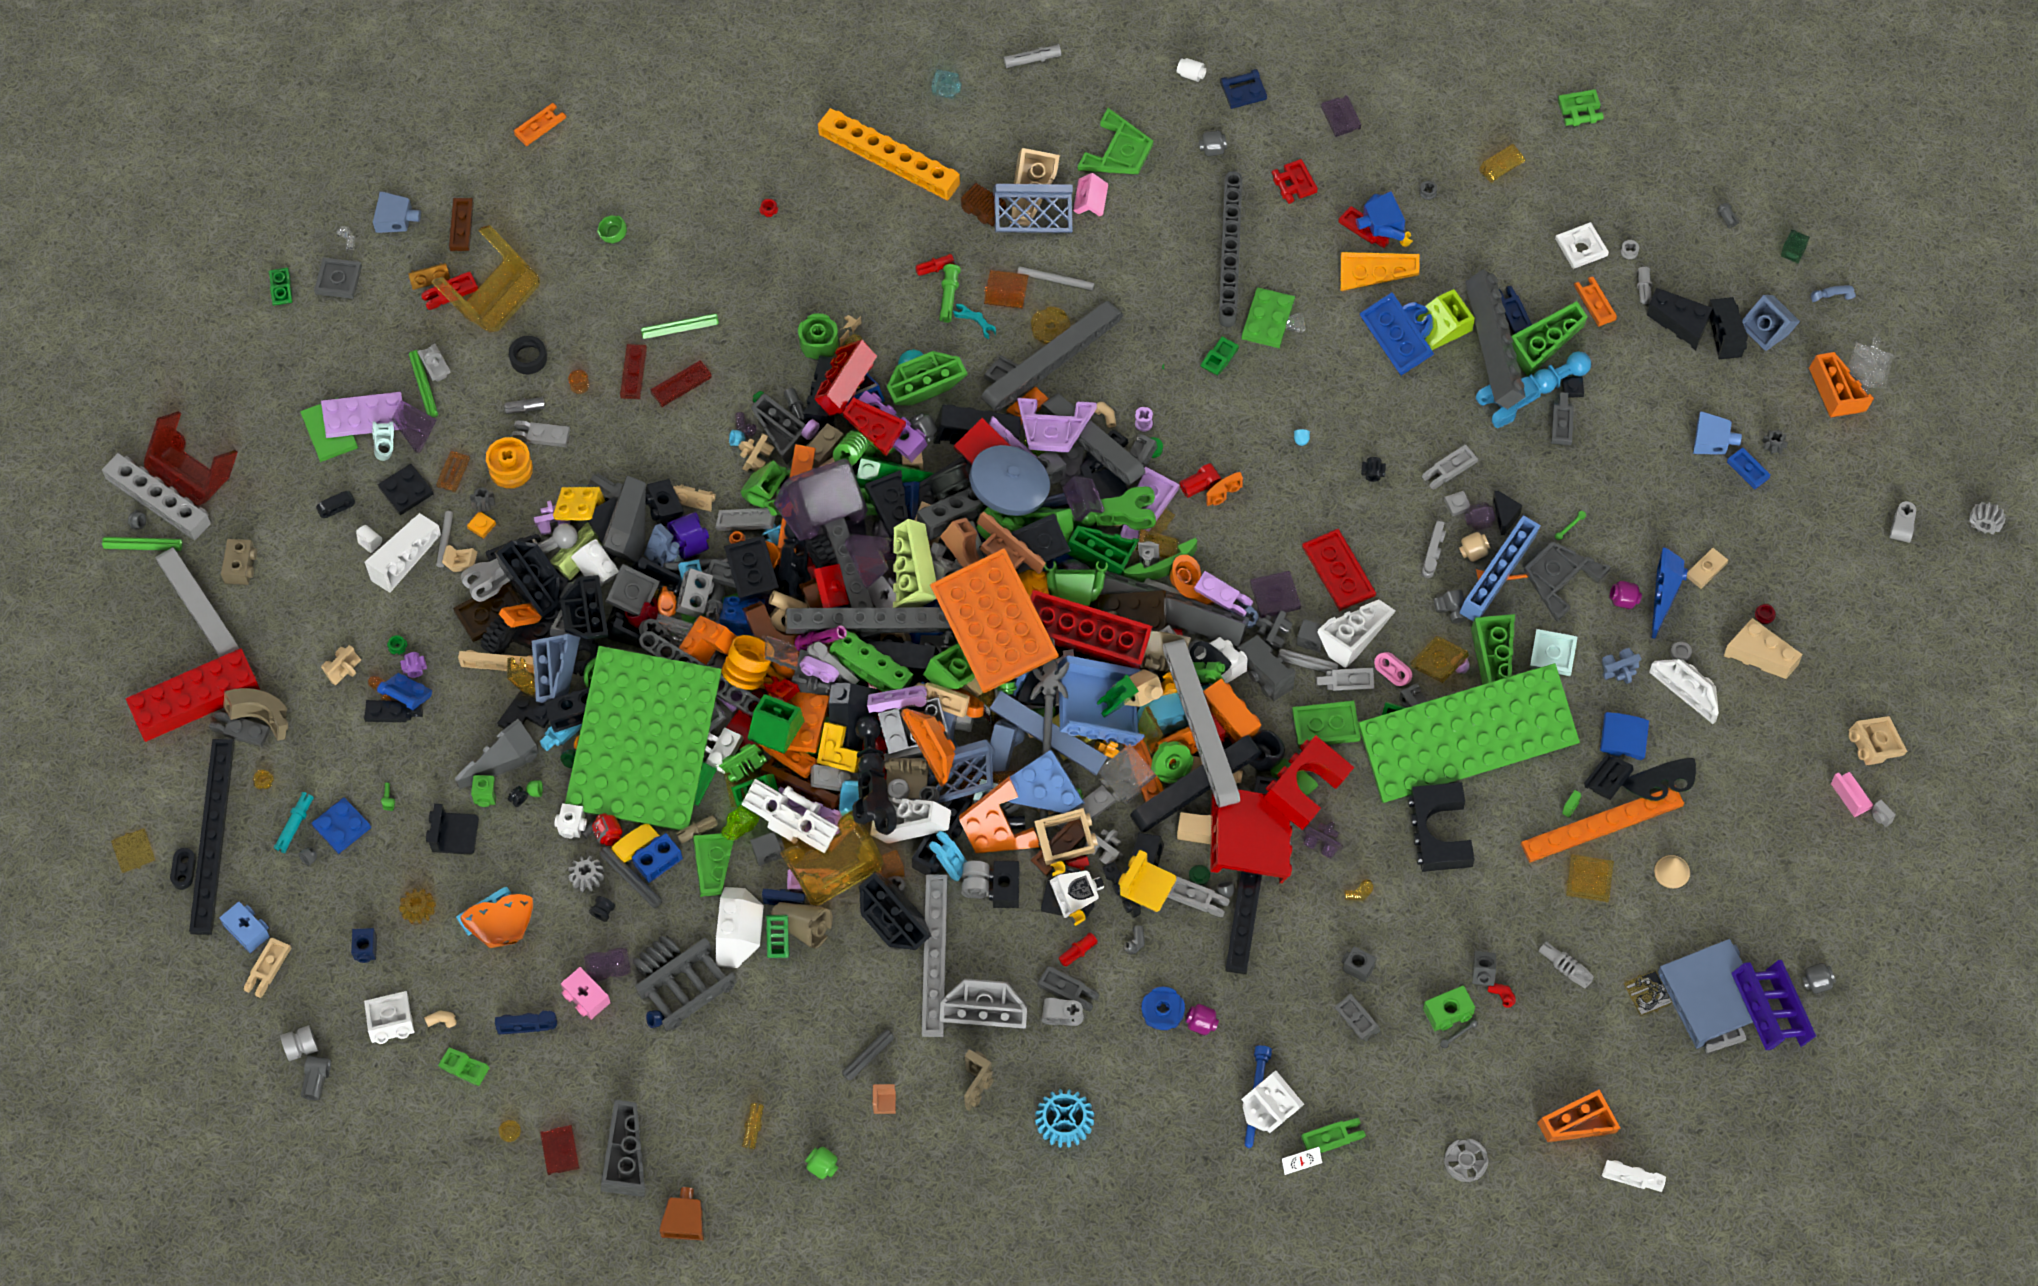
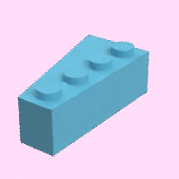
M1207 684L1201 686L1202 690L1204 691L1205 689L1210 687V685ZM1178 693L1161 696L1159 699L1141 706L1137 712L1138 733L1144 734L1145 742L1189 725Z

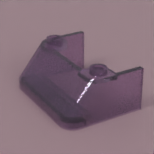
M852 534L845 540V545L865 588H869L889 569L885 559L896 561L894 538Z

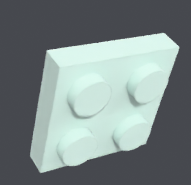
M1536 629L1530 669H1537L1556 663L1560 675L1571 676L1577 636Z

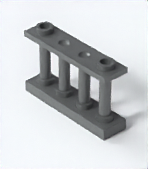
M703 938L635 985L636 992L641 1000L645 997H650L664 1015L665 1019L662 1021L666 1032L679 1027L682 1020L721 993L731 991L737 983L733 972L725 976L709 956L712 949L706 938ZM699 960L705 963L719 981L709 989L692 969L693 964ZM681 972L688 976L701 993L691 1001L674 980ZM663 985H668L683 1005L674 1013L671 1012L657 993V989Z

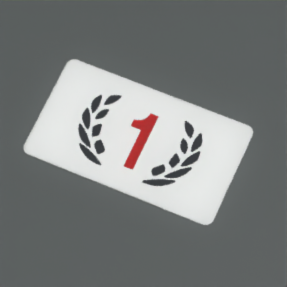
M1316 1147L1283 1158L1285 1175L1322 1163L1320 1148Z

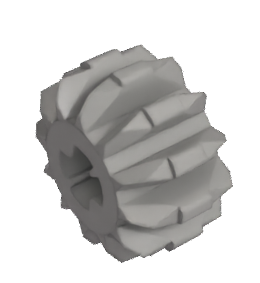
M1981 502L1973 507L1969 516V522L1972 523L1971 527L1977 528V532L1982 531L1985 534L1987 532L1994 534L2002 529L2006 520V514H2004V509L1998 508V504L1992 505L1990 502L1988 504Z
M590 855L587 860H584L582 856L580 857V862L573 860L574 867H569L568 869L570 873L568 878L570 882H573V887L575 889L580 887L582 892H584L586 887L591 892L593 885L599 887V881L604 880V875L602 874L604 868L600 866V861L598 859L593 861Z

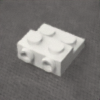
M1219 637L1209 643L1221 651L1232 664L1221 675L1225 683H1229L1247 672L1248 659L1243 651L1237 652L1231 641H1224ZM1204 648V653L1196 658L1203 659L1206 655V649Z
M407 991L364 1001L368 1033L372 1043L383 1044L388 1039L395 1037L404 1039L409 1034L414 1033Z

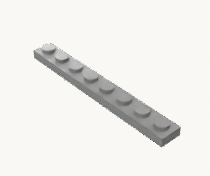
M926 875L925 922L932 936L924 943L922 1037H944V1022H940V1003L945 997L947 875Z

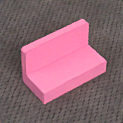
M1093 173L1079 178L1073 211L1081 214L1090 210L1096 215L1102 216L1108 183Z
M1850 772L1842 776L1840 773L1834 775L1831 785L1854 817L1872 809V802Z

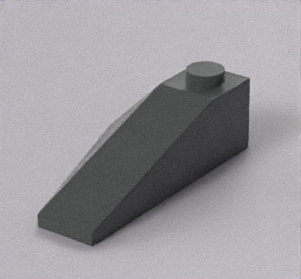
M626 476L602 542V548L606 553L631 563H635L641 557L645 546V482Z
M519 719L496 736L499 740L492 747L487 745L483 749L484 752L479 760H472L455 777L459 789L472 785L474 775L496 776L523 766L526 762L530 763L536 758L539 753L537 746Z

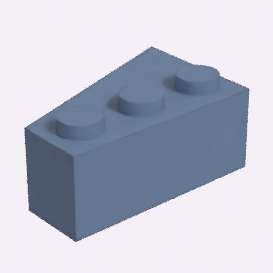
M564 634L532 640L536 702L544 703L569 693L580 637Z

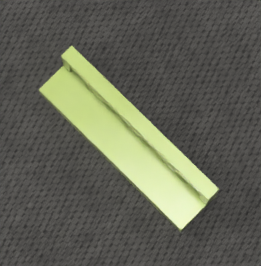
M588 522L577 532L578 540L572 548L561 549L550 560L553 567L558 569L568 580H571L580 571L571 557L581 547L595 539L602 545Z

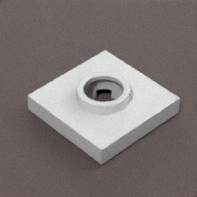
M1591 222L1558 234L1555 238L1573 269L1604 258L1609 253ZM1584 243L1588 246V249L1581 253L1577 251L1575 245Z

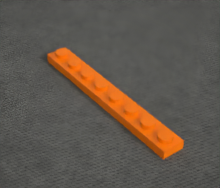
M1667 788L1668 794L1661 800L1651 801L1640 798L1522 841L1521 846L1530 863L1683 807L1684 802L1679 792ZM1663 790L1650 795L1659 797L1663 794Z

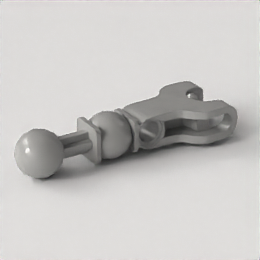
M560 524L554 529L552 537L539 543L538 546L544 554L557 547L562 549L572 548L578 540L577 530L572 525ZM497 558L490 562L476 563L461 574L462 583L470 589L471 596L478 602L496 595L501 587L510 581L501 569ZM469 576H477V578H475L474 580L467 581ZM484 587V591L481 594L476 593L478 589Z

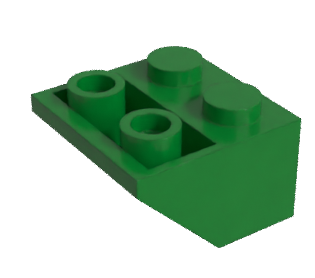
M764 694L754 710L748 740L785 754L805 721L801 708Z

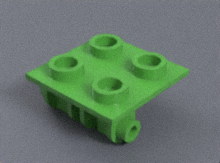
M747 744L740 749L741 752L737 755H729L722 760L723 763L719 767L727 774L731 773L728 775L731 782H738L745 777L740 766L745 774L749 775L744 766L745 763H747L753 773L754 769L749 761H751L755 770L761 768L768 761L764 754L759 755L763 751L756 744Z

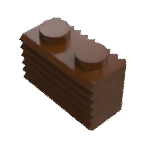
M974 183L961 198V207L967 214L972 213L977 216L981 223H988L993 226L995 224L993 193L983 186L981 187L980 184ZM999 198V205L1006 210L1005 200Z

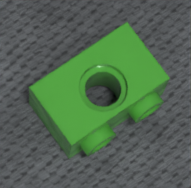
M1463 985L1425 1001L1423 1010L1434 1031L1439 1029L1445 1031L1451 1028L1453 1023L1458 1021L1463 1023L1470 1020L1472 1015H1474L1475 1006ZM1445 1008H1453L1455 1012L1448 1013Z

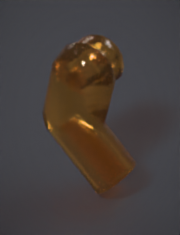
M371 676L368 680V685L377 691L379 684L382 681H386L380 677ZM380 694L381 700H391V696Z

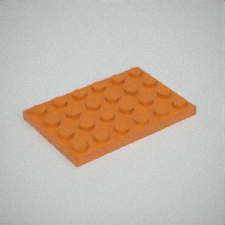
M1005 548L930 584L983 694L1059 657Z

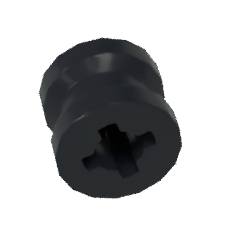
M597 896L595 899L596 903L590 908L589 913L593 917L607 922L609 913L616 906L609 899Z

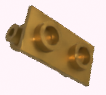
M442 262L439 265L416 271L411 270L412 272L408 273L413 290L450 279L446 263L442 264Z

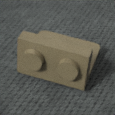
M969 1049L964 1056L966 1071L976 1076V1078L964 1095L965 1109L968 1111L972 1107L976 1108L982 1099L981 1093L984 1089L988 1090L994 1080L992 1078L991 1062L981 1052H973Z

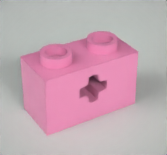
M581 967L561 983L562 995L568 1002L573 1001L577 1005L575 1008L583 1017L587 1015L592 1020L610 1004L609 996Z

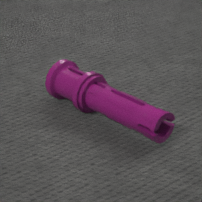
M837 626L822 632L811 631L807 635L801 634L795 639V647L799 652L800 649L807 651L808 646L815 642L825 644L844 639L847 631L844 626Z

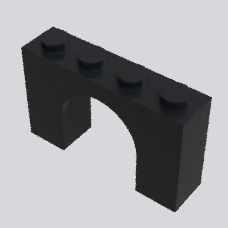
M1462 782L1412 787L1411 794L1408 795V806L1413 808V814L1410 815L1411 825L1416 827V833L1413 834L1414 845L1419 847V852L1416 853L1417 864L1421 865L1422 872L1473 867L1475 858L1472 840L1441 841L1431 835L1426 825L1427 820L1435 813L1464 810L1465 796Z

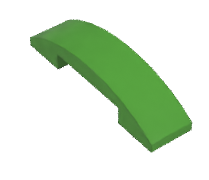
M1193 538L1178 545L1176 555L1147 568H1144L1141 562L1123 570V576L1139 582H1145L1147 578L1156 580L1170 574L1176 557L1179 555H1189L1192 557L1197 551V539Z

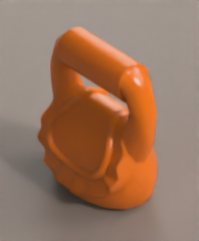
M663 586L660 590L657 605L660 615L664 618H669L676 613V596L674 592L668 591L666 586Z

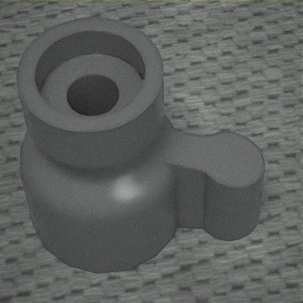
M1450 591L1442 597L1433 599L1436 612H1451V623L1456 624L1467 620V617L1459 613L1465 601L1463 591Z

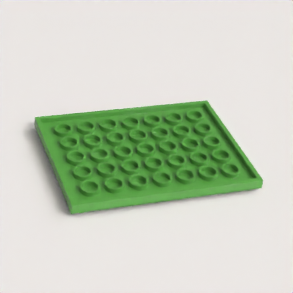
M599 646L565 804L583 806V812L588 814L600 815L606 813L607 815L616 816L619 820L649 824L677 831L690 826L722 669Z

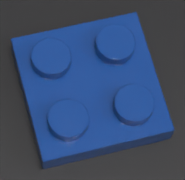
M345 797L311 823L338 854L371 829L370 824Z

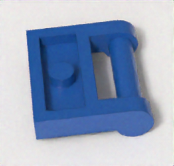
M400 673L395 674L386 682L382 681L377 688L378 693L391 696L406 704L407 708L411 710L416 709L432 695L431 689Z

